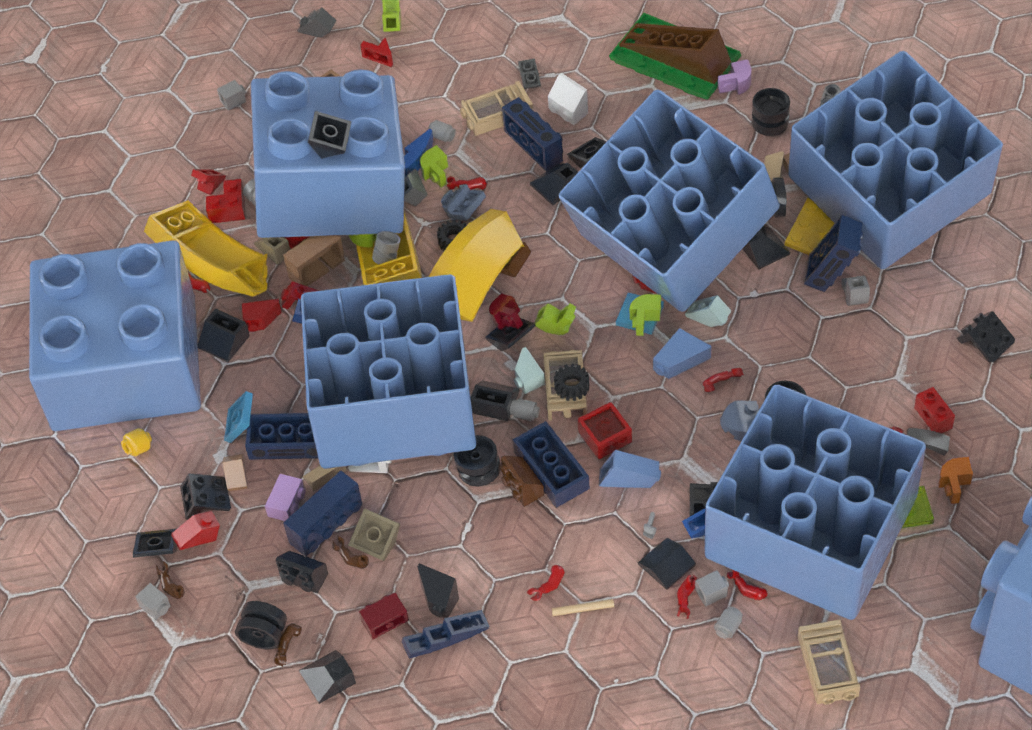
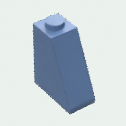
M679 328L653 358V370L658 375L670 379L711 358V345Z
M615 450L600 468L599 486L651 488L661 477L659 461Z

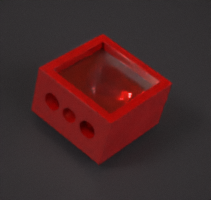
M612 402L577 419L578 433L598 460L632 443V428Z

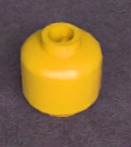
M137 428L123 436L121 445L126 454L136 457L150 449L152 438L147 431L145 432L143 429Z

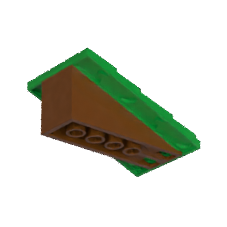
M646 13L640 16L609 54L610 59L616 64L633 69L637 73L660 80L664 84L679 88L685 93L706 100L717 89L718 76L728 74L731 70V63L737 62L742 56L740 51L724 44L719 29L676 26Z

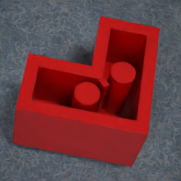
M241 179L224 180V194L206 196V212L208 219L212 223L245 220V196L243 195L244 188Z

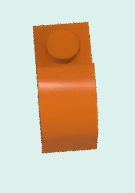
M969 457L951 459L941 468L938 487L945 488L946 497L949 496L951 504L959 503L961 497L960 486L971 484L973 471Z

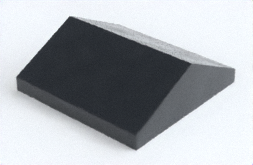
M594 137L567 155L579 168H582L607 141Z
M520 318L523 325L519 329L505 326L500 330L496 327L485 338L497 349L504 351L512 347L536 325L533 322Z
M176 529L138 532L132 554L133 558L174 554L177 551V545L171 535Z
M666 538L642 558L638 565L667 590L696 565V562L682 545Z

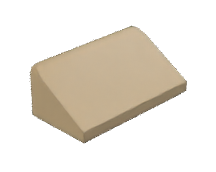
M784 152L774 153L765 157L764 164L771 181L775 177H781Z
M318 466L304 475L303 478L312 490L315 491L330 481L338 472H345L346 466L328 469Z

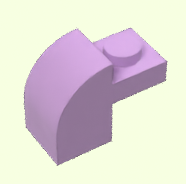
M748 59L731 63V74L718 76L719 93L737 90L739 95L746 92L751 85V66Z

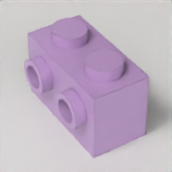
M283 474L279 475L265 505L268 517L285 521L298 510L300 499H303L306 493L302 479Z

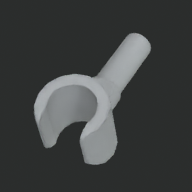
M654 512L650 513L649 520L644 525L643 535L650 539H653L657 528L652 526L655 517Z

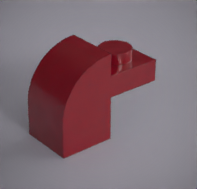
M501 293L490 304L489 313L498 329L501 330L505 326L519 329L523 325L518 315L520 309L513 296Z

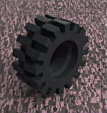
M452 219L451 223L448 220L446 225L444 223L441 224L437 231L438 244L441 250L445 251L454 240L447 238L448 236L458 235L467 226L465 222L462 224L461 220L456 222V219Z
M566 364L564 369L560 367L559 372H555L554 387L556 394L560 395V398L564 399L566 397V401H570V398H573V401H576V397L580 400L582 399V394L584 396L587 395L590 386L589 374L584 367L581 369V365L578 364L577 367H574V364L568 367ZM569 379H576L579 381V383L574 386H568L564 382Z

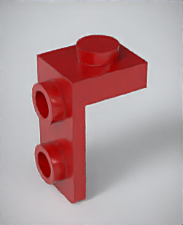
M292 281L281 293L282 308L289 309L295 300L301 299L302 294L319 290Z

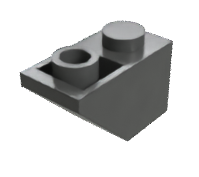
M321 7L317 11L313 10L308 17L304 16L299 22L300 26L297 31L302 34L322 38L332 30L337 20Z
M414 169L405 177L404 201L417 206L428 194L418 171Z

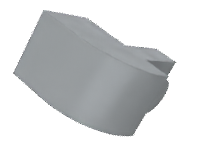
M865 276L842 279L841 285L845 292L848 306L869 302L870 287Z

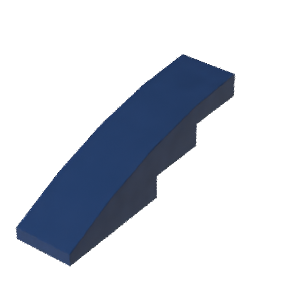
M478 610L444 618L442 624L425 627L422 633L405 636L401 642L410 659L459 643L489 629L490 626L483 611Z

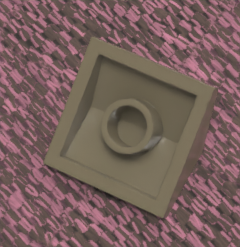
M364 508L348 546L385 561L396 543L400 523Z

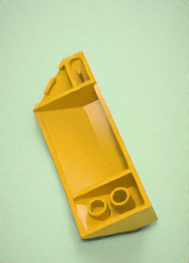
M189 200L149 216L144 232L155 243L177 241L180 245L186 268L194 275L222 289L252 297L267 290V254L263 255L224 233Z
M490 209L470 222L449 244L429 277L448 274L455 276L461 320L470 322L474 320L498 274L511 257L521 247H524L507 211Z
M405 210L403 231L395 233L400 237L396 259L377 264L372 259L375 241H373V247L356 245L363 285L422 278Z

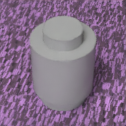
M438 120L431 122L428 128L432 130L434 138L444 142H451L456 133V130L451 125Z
M513 399L510 415L528 421H534L535 418H538L540 407H537V402Z
M735 607L725 609L714 625L716 634L723 639L732 638L742 622L743 614Z

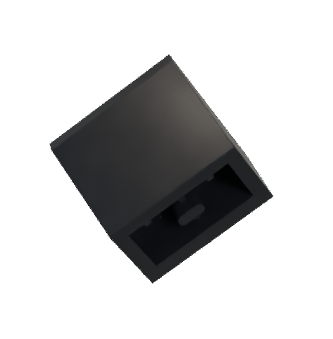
M215 308L204 322L197 347L219 359L229 362L250 336L247 324Z
M481 381L475 384L471 395L473 414L509 421L511 403L513 399H517L520 389L488 381Z
M292 551L277 556L275 560L281 580L287 585L298 586L306 592L312 591L318 594L328 576L326 563Z

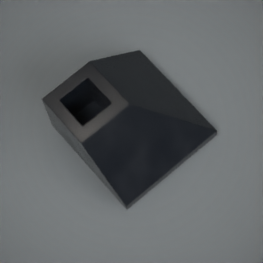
M569 163L557 164L531 181L530 186L549 203L554 205L560 201V191L573 179L578 171Z

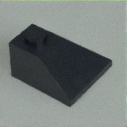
M763 226L742 249L758 269L790 255V251L771 228Z
M419 563L417 568L421 588L429 611L437 617L443 616L448 618L459 600L456 578Z
M336 650L299 670L319 704L356 684L352 669L343 655Z

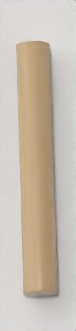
M609 599L552 608V615L559 616L614 607V601Z

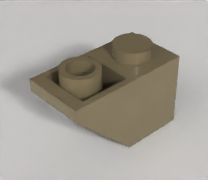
M284 237L260 238L254 242V245L264 254H267L277 265L284 260L283 255L290 250L288 240Z

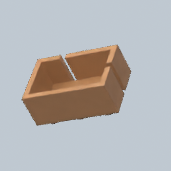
M339 235L310 236L283 255L289 279L305 286L311 285L330 272L318 258H321L331 269L345 261Z

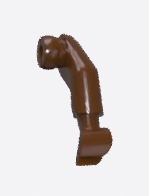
M338 536V541L342 545H337L333 541V549L340 551L339 554L347 565L360 569L368 566L369 558L364 554L361 556L352 554L344 546L345 542L342 537Z
M163 561L164 568L166 569L164 571L159 570L156 564V573L161 576L162 590L175 599H181L185 593L184 588L171 582L170 575L167 574L168 564Z
M291 623L286 627L278 645V653L274 657L276 665L282 667L283 664L286 665L287 658L285 654L288 650V644L293 636L298 637L301 634V626Z

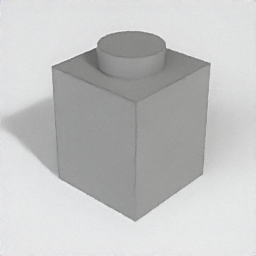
M235 80L217 89L219 99L228 111L246 102L244 95L246 91Z
M718 570L695 580V591L705 607L727 597L729 584L725 576L721 577Z
M151 583L135 596L139 607L155 620L166 614L171 607L167 596Z

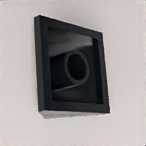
M318 111L314 112L308 143L321 159L345 153L351 121Z

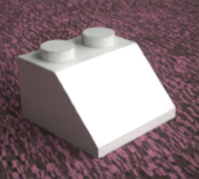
M560 73L548 95V108L551 112L561 116L565 121L575 125L588 114L587 89L563 73Z

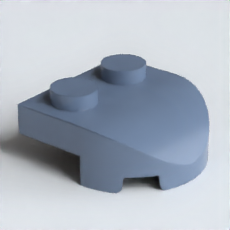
M467 184L459 185L460 189L454 192L449 190L442 197L441 203L449 218L467 221L477 207L480 206L486 195L483 191L470 190Z
M737 400L730 403L720 418V424L724 432L727 433L728 431L735 436V440L742 441L759 411L757 401Z

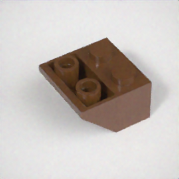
M505 455L501 457L502 466H500V470L503 474V477H501L502 482L506 488L510 487L512 495L517 502L520 501L525 507L544 496L543 484L523 457Z

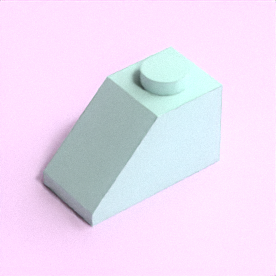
M716 295L694 301L685 313V316L709 327L722 326L727 322V317L731 310Z
M526 347L521 350L515 367L514 378L517 388H521L524 394L545 385L544 372Z

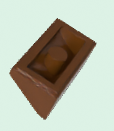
M522 242L524 247H521L511 257L500 273L510 277L517 276L531 254V250L525 242Z

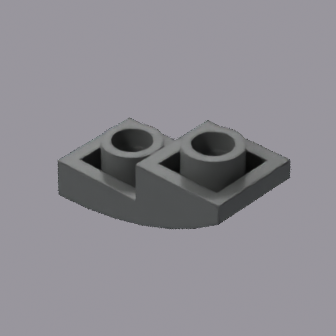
M535 59L518 61L524 89L541 87Z
M907 429L906 435L923 441L926 444V448L944 456L948 452L949 436L926 429Z

